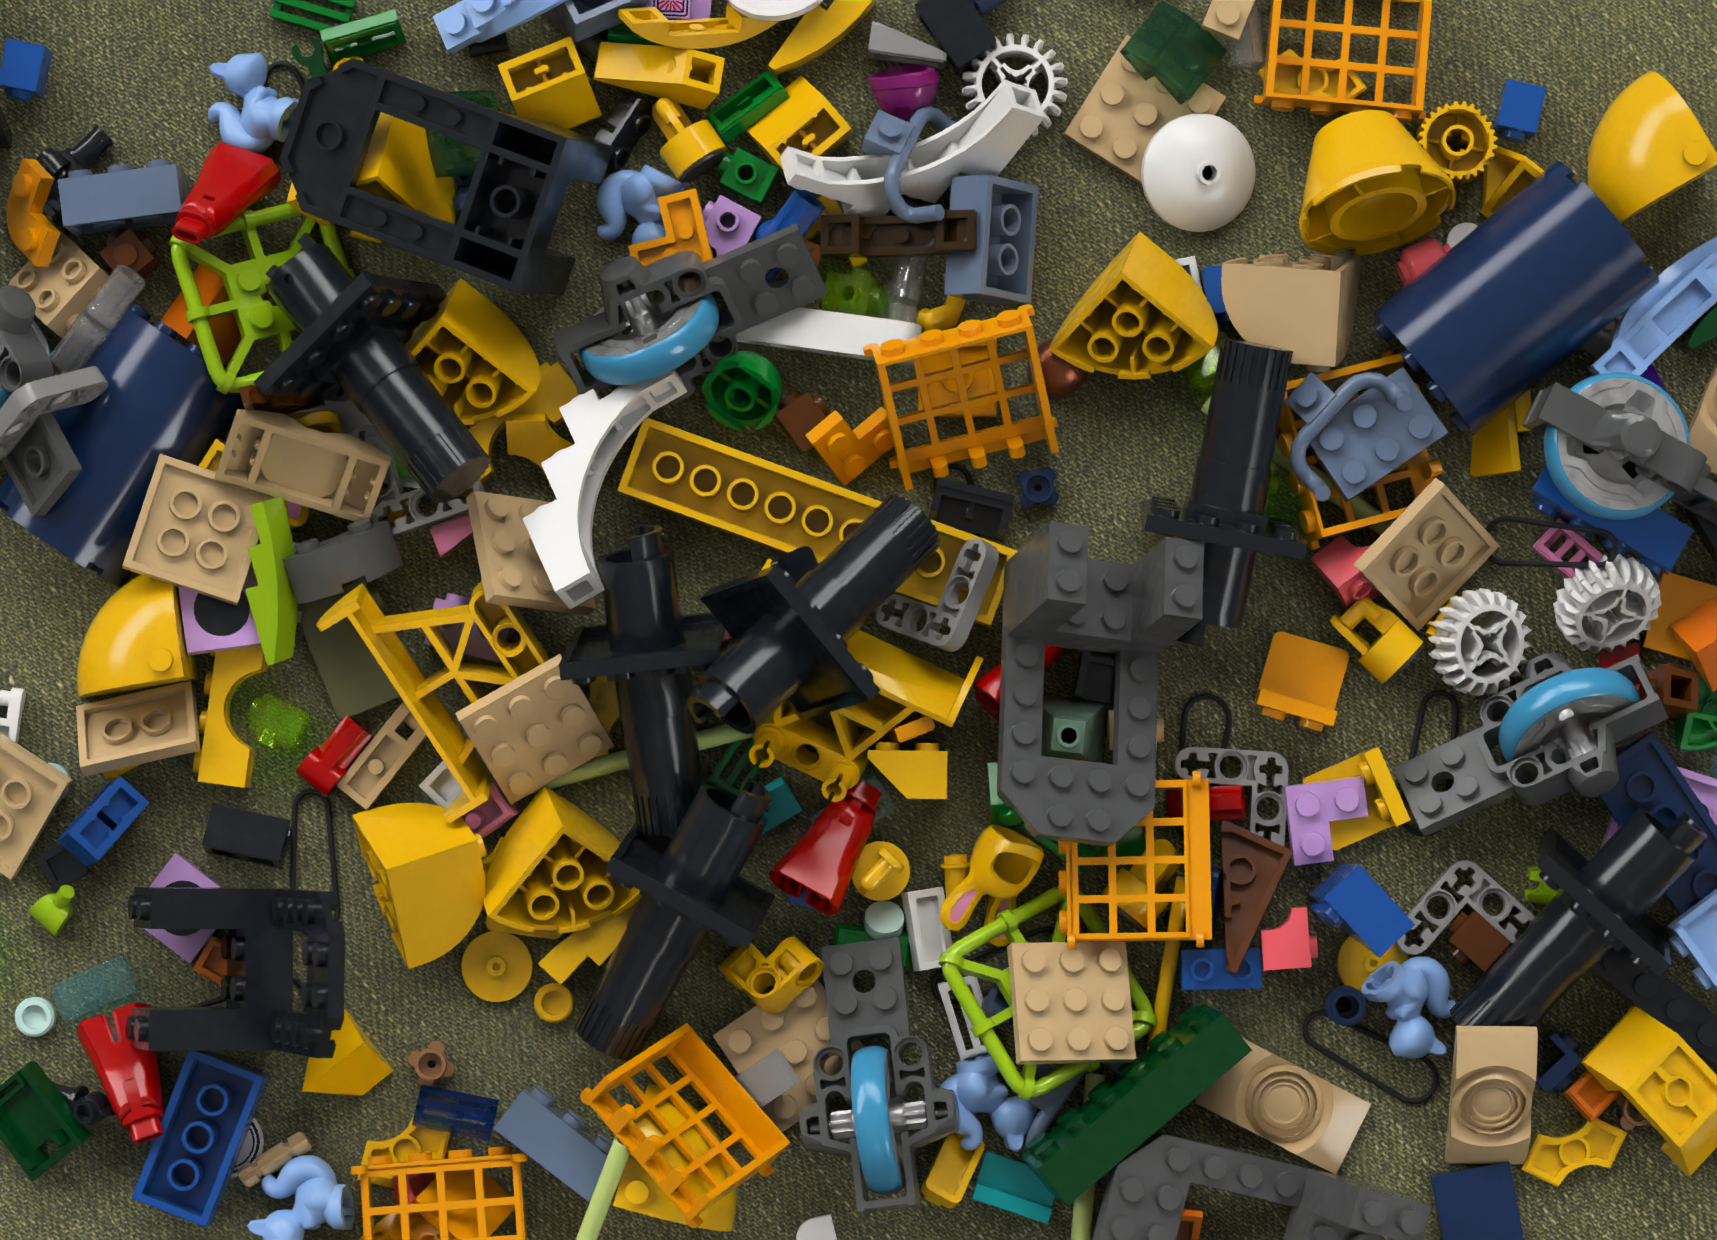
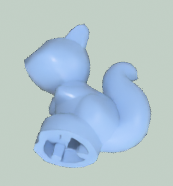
M261 52L238 54L227 63L218 62L209 66L211 74L223 79L225 85L232 93L244 99L241 113L235 106L227 102L214 103L208 110V119L212 123L219 121V131L223 143L261 154L275 140L280 142L286 141L299 100L289 97L277 99L278 92L273 88L264 86L268 68Z
M646 164L640 172L620 170L610 174L600 185L596 198L597 209L606 222L604 225L597 227L598 236L608 241L617 239L625 229L627 214H629L639 224L633 233L631 245L665 237L666 233L662 224L663 220L657 198L682 192L687 184Z
M1415 956L1407 959L1402 964L1397 961H1389L1375 969L1362 984L1361 993L1368 1001L1386 1002L1388 1005L1385 1011L1386 1016L1391 1020H1397L1390 1033L1388 1042L1393 1054L1409 1059L1424 1057L1428 1053L1434 1055H1444L1447 1053V1047L1436 1038L1432 1025L1421 1016V1010L1425 1003L1427 1009L1434 1016L1442 1019L1452 1017L1449 1010L1456 1003L1454 1000H1448L1451 985L1448 973L1437 960L1428 956Z
M989 1053L957 1062V1073L947 1078L939 1088L954 1090L957 1097L960 1126L959 1131L956 1133L964 1136L960 1143L961 1147L965 1150H973L979 1147L983 1139V1128L979 1119L974 1114L989 1113L991 1114L994 1130L999 1136L1004 1138L1006 1148L1018 1152L1023 1146L1024 1136L1027 1135L1036 1117L1038 1108L1029 1101L1019 1099L1017 1096L1007 1097L1008 1089L998 1081L996 1074L999 1072V1069Z
M315 1155L298 1156L289 1160L283 1166L278 1178H275L270 1173L262 1179L261 1184L264 1193L275 1199L287 1198L295 1193V1203L292 1210H276L270 1213L266 1219L251 1220L247 1225L250 1232L262 1236L263 1240H303L305 1229L316 1230L325 1222L335 1230H352L355 1220L352 1192L347 1184L337 1183L332 1167L321 1157Z

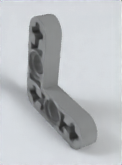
M91 366L35 380L15 390L0 408V460L11 452L39 415L84 404L100 396L107 389L108 382L99 368Z
M367 424L360 425L351 432L350 435L362 441H365V433L368 436L376 437L377 443H374L372 446L391 456V462L387 470L390 482L385 490L379 492L371 514L372 523L383 521V518L388 516V508L394 512L408 510L405 501H408L409 511L415 522L411 523L410 516L396 519L395 528L389 524L393 536L469 512L465 500L454 499L448 501L452 507L451 510L448 511L447 501L444 503L440 502L434 515L430 517L423 516L419 511L418 504L419 500L426 495L422 488L404 493L391 448L375 427ZM479 480L471 486L474 491L484 492V487Z
M979 538L968 540L960 550L937 608L898 594H892L876 610L878 624L895 633L948 652L959 650L968 638L997 567L999 554L996 547ZM968 586V596L963 603L959 604V594L964 587ZM896 610L905 612L903 619L894 616ZM923 614H927L924 628L917 631L918 620ZM941 626L951 629L948 635L939 633Z
M1186 747L1176 753L1172 763L1173 771L1181 780L1193 779V776L1188 775L1186 768H1181V761L1187 760L1189 753H1194L1195 760L1210 762L1208 753H1214L1215 756L1212 762L1213 778H1207L1209 769H1195L1194 771H1201V779H1209L1210 784L1250 786L1247 830L1263 837L1264 831L1255 832V824L1267 827L1277 825V833L1269 831L1268 840L1282 846L1285 845L1286 807L1283 786L1288 785L1289 769L1288 763L1282 755L1272 751ZM1228 755L1235 756L1241 763V771L1234 778H1226L1220 771V762ZM1268 758H1273V765L1280 767L1279 774H1273L1271 779V786H1280L1279 794L1272 791L1257 792L1258 784L1266 786L1267 776L1265 773H1260L1259 768L1260 765L1267 764ZM1264 797L1274 799L1278 805L1277 815L1271 820H1264L1257 813V804Z
M1461 860L1451 864L1407 913V916L1415 924L1410 930H1414L1422 922L1415 918L1417 913H1419L1424 922L1434 926L1435 929L1432 932L1428 927L1422 929L1417 936L1421 942L1419 946L1411 944L1407 947L1404 944L1407 938L1406 935H1403L1394 946L1405 955L1422 953L1464 906L1471 911H1477L1511 942L1510 946L1517 940L1515 938L1517 929L1510 922L1505 923L1502 928L1499 922L1509 916L1512 908L1517 913L1511 916V918L1517 924L1530 923L1535 916L1472 861ZM1468 869L1471 872L1468 879L1472 884L1470 887L1463 885L1456 890L1454 895L1460 897V900L1456 902L1449 892L1440 887L1444 883L1447 889L1451 888L1458 880L1455 871L1462 872ZM1489 893L1497 894L1503 901V909L1497 916H1490L1483 909V899ZM1434 896L1441 897L1447 902L1448 912L1442 919H1435L1428 913L1427 904Z

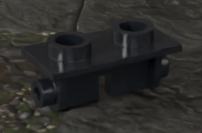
M630 93L625 98L620 97L606 120L610 125L616 127L614 132L610 133L601 127L594 138L614 146L606 169V173L609 175L619 171L627 164L631 151L641 136L647 133L652 124V108L641 98H636Z

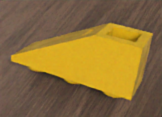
M600 42L593 80L658 98H668L673 102L705 110L719 95L725 58L694 49Z

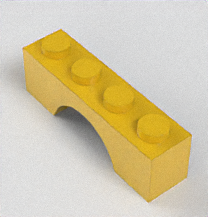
M558 361L552 366L545 362L539 366L540 382L536 392L526 402L507 414L546 413L549 422L558 426L565 421L559 408L569 403L579 394L576 385ZM506 414L498 418L495 415L490 418L477 420L475 424L467 425L469 427L468 430L490 457L491 461L488 464V469L485 470L486 472L479 479L481 484L495 474L492 463V450L497 436L506 427ZM469 487L460 495L466 497L473 491V487Z
M262 646L210 653L211 656H215L213 672L207 671L204 683V694L209 695L208 710L201 711L198 727L199 734H204L202 750L195 752L193 761V773H198L197 782L250 788L256 749L242 741L234 731L230 720V703L234 692L243 681L255 674L267 671V663Z

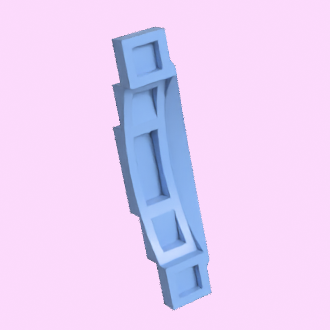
M462 0L434 15L433 18L447 51L454 54L474 42L482 43L524 24L567 0Z
M1717 236L1688 252L1658 275L1659 283L1625 311L1616 327L1611 347L1588 367L1594 375L1624 372L1640 376L1663 351L1717 302Z

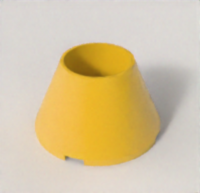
M1363 110L1343 115L1322 127L1313 141L1299 218V230L1302 240L1311 249L1332 256L1336 255L1335 249L1354 250L1355 256H1363L1403 246L1437 227L1441 223L1440 215L1447 207L1449 210L1453 209L1456 201L1454 184L1451 178L1392 114L1380 110Z

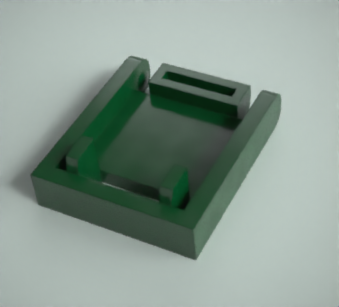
M34 1061L27 1063L21 1070L0 1085V1140L32 1182L45 1174L92 1136L84 1124L76 1121L72 1108L38 1063ZM50 1138L58 1147H62L51 1157L41 1147Z

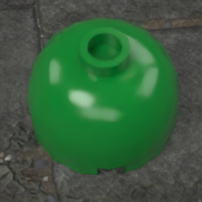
M738 351L736 355L722 358L709 371L702 386V394L704 393L707 400L705 407L708 413L719 423L731 429L742 430L743 426H755L754 430L761 429L772 421L781 403L783 395L781 377L775 365L766 357L752 351Z

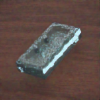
M124 954L49 986L64 1023L140 991Z

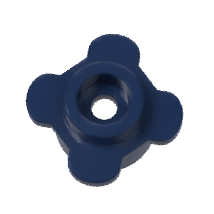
M1045 467L1042 471L1031 473L1028 470H1023L1019 473L1017 481L1022 486L1023 495L1020 498V503L1023 507L1031 509L1036 504L1045 503L1047 506H1053L1057 503L1059 495L1054 491L1053 481L1056 478V473L1053 469ZM1039 484L1042 490L1037 492L1034 490V486Z

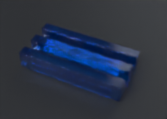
M421 1084L412 1125L490 1141L499 1100ZM426 1110L446 1114L450 1118L425 1114L423 1112ZM463 1118H465V1119H470V1120L485 1122L486 1124H485V1126H484V1125L469 1123V1122L460 1121V1120H462Z

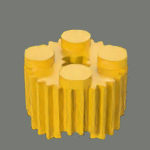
M1454 101L1451 106L1447 103L1442 108L1437 107L1434 112L1431 111L1420 124L1415 133L1417 136L1414 138L1451 178L1454 186L1459 182L1461 185H1464L1478 177L1489 166L1490 161L1495 156L1493 152L1497 149V145L1494 143L1498 140V137L1493 136L1495 129H1490L1492 122H1486L1487 115L1481 116V110L1474 109L1475 104L1467 106L1465 101L1461 105L1458 104V101ZM1452 136L1458 137L1457 143L1463 145L1464 149L1460 148L1457 152L1452 151L1447 142Z

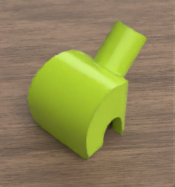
M1538 865L1528 866L1526 876L1529 877V880L1539 881V886L1536 889H1525V900L1547 905L1558 894V890L1554 891L1539 877L1541 870L1538 868Z
M62 885L57 893L47 894L39 899L28 910V913L53 936L57 937L63 930L67 920L73 916V907L70 901L75 895V890L70 885Z

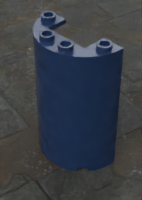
M1556 161L1373 313L1377 321L1372 325L1387 343L1393 339L1397 344H1401L1405 351L1400 356L1415 373L1421 369L1431 380L1426 387L1439 403H1443L1445 400L1450 403L1448 406L1452 409L1453 413L1448 417L1463 435L1467 431L1475 435L1659 283V278L1651 265L1646 267L1641 260L1646 256L1618 219L1584 182L1578 185L1572 178L1575 175L1573 171L1560 161Z
M131 303L128 309L124 306L122 307L81 368L98 367L108 382L107 389L90 402L52 412L76 455L82 471L45 516L32 517L10 475L7 476L0 487V510H5L8 517L84 568L97 572L99 577L119 588L125 585L133 573L123 569L122 565L159 455L163 454L199 466L215 439L223 440L229 432L237 409L244 408L240 393L227 392L224 395L216 390L217 385L208 373L200 347L190 342L188 347L185 348L174 340L178 334L176 331L159 320L154 326L151 325L148 321L152 315L134 303Z

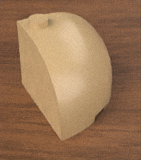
M1288 254L1259 255L1258 259H1253V264H1247L1248 258L1245 257L1223 262L1221 286L1225 309L1233 326L1245 341L1293 351L1291 363L1307 365L1306 370L1311 372H1330L1331 367H1336L1344 359L1349 347L1356 313L1361 256L1310 254V256L1299 257V261L1288 262Z

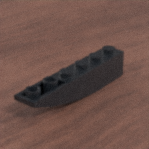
M1626 946L1619 952L1612 948L1589 972L1631 1005L1638 1007L1678 1033L1697 1055L1717 1069V1016L1663 974L1658 976L1653 970L1649 973L1644 972L1631 960L1630 956L1633 953Z

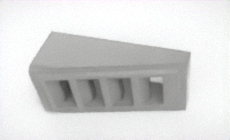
M872 21L868 46V57L870 59L902 64H923L937 69L946 67L947 53L943 50L879 22Z

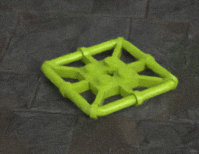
M288 203L253 212L251 209H246L231 225L217 235L221 236L241 231L250 257L248 261L229 265L195 244L179 240L173 235L169 241L172 262L188 311L185 312L187 321L193 324L208 373L217 385L216 390L224 395L227 392L240 393V387L256 386L254 381L264 372L261 371L236 378L253 343L276 337L280 352L282 353L293 342L290 333L297 332V329L278 305L272 306L268 300L263 301L261 295L266 292V287H268L270 282L266 272L273 265H277V267L282 266L300 252L302 246L298 240L305 232L310 234L316 221L305 216L288 250L268 256L264 255L256 231L257 226L304 215ZM330 221L327 226L318 223L324 244L331 249L355 280L354 269H349L335 224ZM188 258L222 277L229 301L203 306ZM233 313L242 339L226 370H224L208 319Z
M1059 886L1049 889L1012 911L1005 909L998 913L996 920L956 941L946 952H942L938 963L942 966V971L948 985L973 1025V1028L970 1029L975 1038L980 1037L1006 1083L1017 1093V1097L1029 1101L1030 1098L1047 1094L1086 1070L1093 1072L1100 1067V1063H1067L1035 1081V1074L1038 1064H1024L1022 1074L1020 1075L993 1029L1013 1017L1009 967L999 970L966 960L962 956L1003 933L1010 944L1027 943L1018 929L1019 924L1059 902V911L1067 910V894H1059ZM1079 890V895H1085L1081 890ZM1091 903L1079 904V914L1090 933H1109ZM1059 911L1052 942H1065L1067 934H1060ZM1128 965L1131 1001L1137 1010H1132L1134 1040L1136 1042L1142 1039L1150 1029L1155 1028L1157 1016L1154 1015L1148 997ZM961 973L996 983L1009 1007L987 1019Z

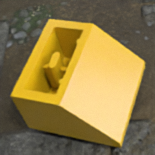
M571 36L497 65L518 116L544 120L569 130L603 117Z
M802 75L785 88L790 96L787 100L745 130L770 161L779 167L784 177L780 156L787 146L827 157L852 136V128L831 103Z
M876 742V749L868 750L867 759L906 799H947L948 751H939V743H916L915 751L899 750L900 743Z

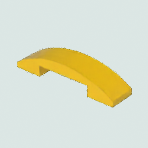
M728 2L726 16L720 18L668 20L656 7L618 9V17L639 36L654 43L682 49H707L731 45L754 37L778 23V21H763L747 17L735 10Z

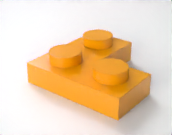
M694 188L658 197L657 200L666 236L628 246L630 256L636 257L643 266L684 250L699 254L703 263L713 259L697 189ZM691 271L685 272V273H683L682 275L689 274V273H693V272H691Z
M882 406L854 430H851L846 421L835 410L805 435L844 486L859 476L866 468L894 446L886 410ZM900 430L902 438L905 437L903 432Z

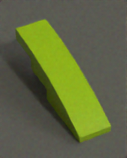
M283 496L250 505L260 543L247 548L258 585L247 588L245 591L267 666L293 657L297 625V598L283 563L285 558L294 553L292 534Z

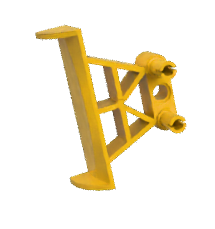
M767 559L762 570L771 567L772 559ZM858 630L846 642L847 650L857 662L862 663L871 671L874 678L873 681L880 689L878 693L899 704L892 710H889L874 702L867 701L831 711L830 714L836 732L809 719L801 720L785 701L754 732V745L749 751L750 761L756 765L758 759L761 758L760 768L770 766L774 759L823 781L821 788L823 796L828 799L830 793L833 792L835 794L831 801L839 802L844 799L847 790L858 783L868 763L866 749L912 712L917 711L952 728L984 658L976 656L966 679H963ZM855 722L868 727V729L859 735ZM804 744L814 746L818 752L809 751Z
M482 580L474 587L469 605L384 616L365 585L361 583L335 603L319 619L316 626L322 632L348 617L463 789V792L452 802L444 814L447 822L451 823L489 799L492 777L474 751L475 746L469 736L466 739L434 690L455 678L472 704L484 697L475 681L504 686L548 661L549 657L546 649L538 641L516 606L486 603ZM474 621L505 667L461 662ZM464 622L456 652L438 625ZM422 628L446 666L426 678L395 631ZM505 628H513L519 632L521 638L514 643H507L500 638L499 632Z

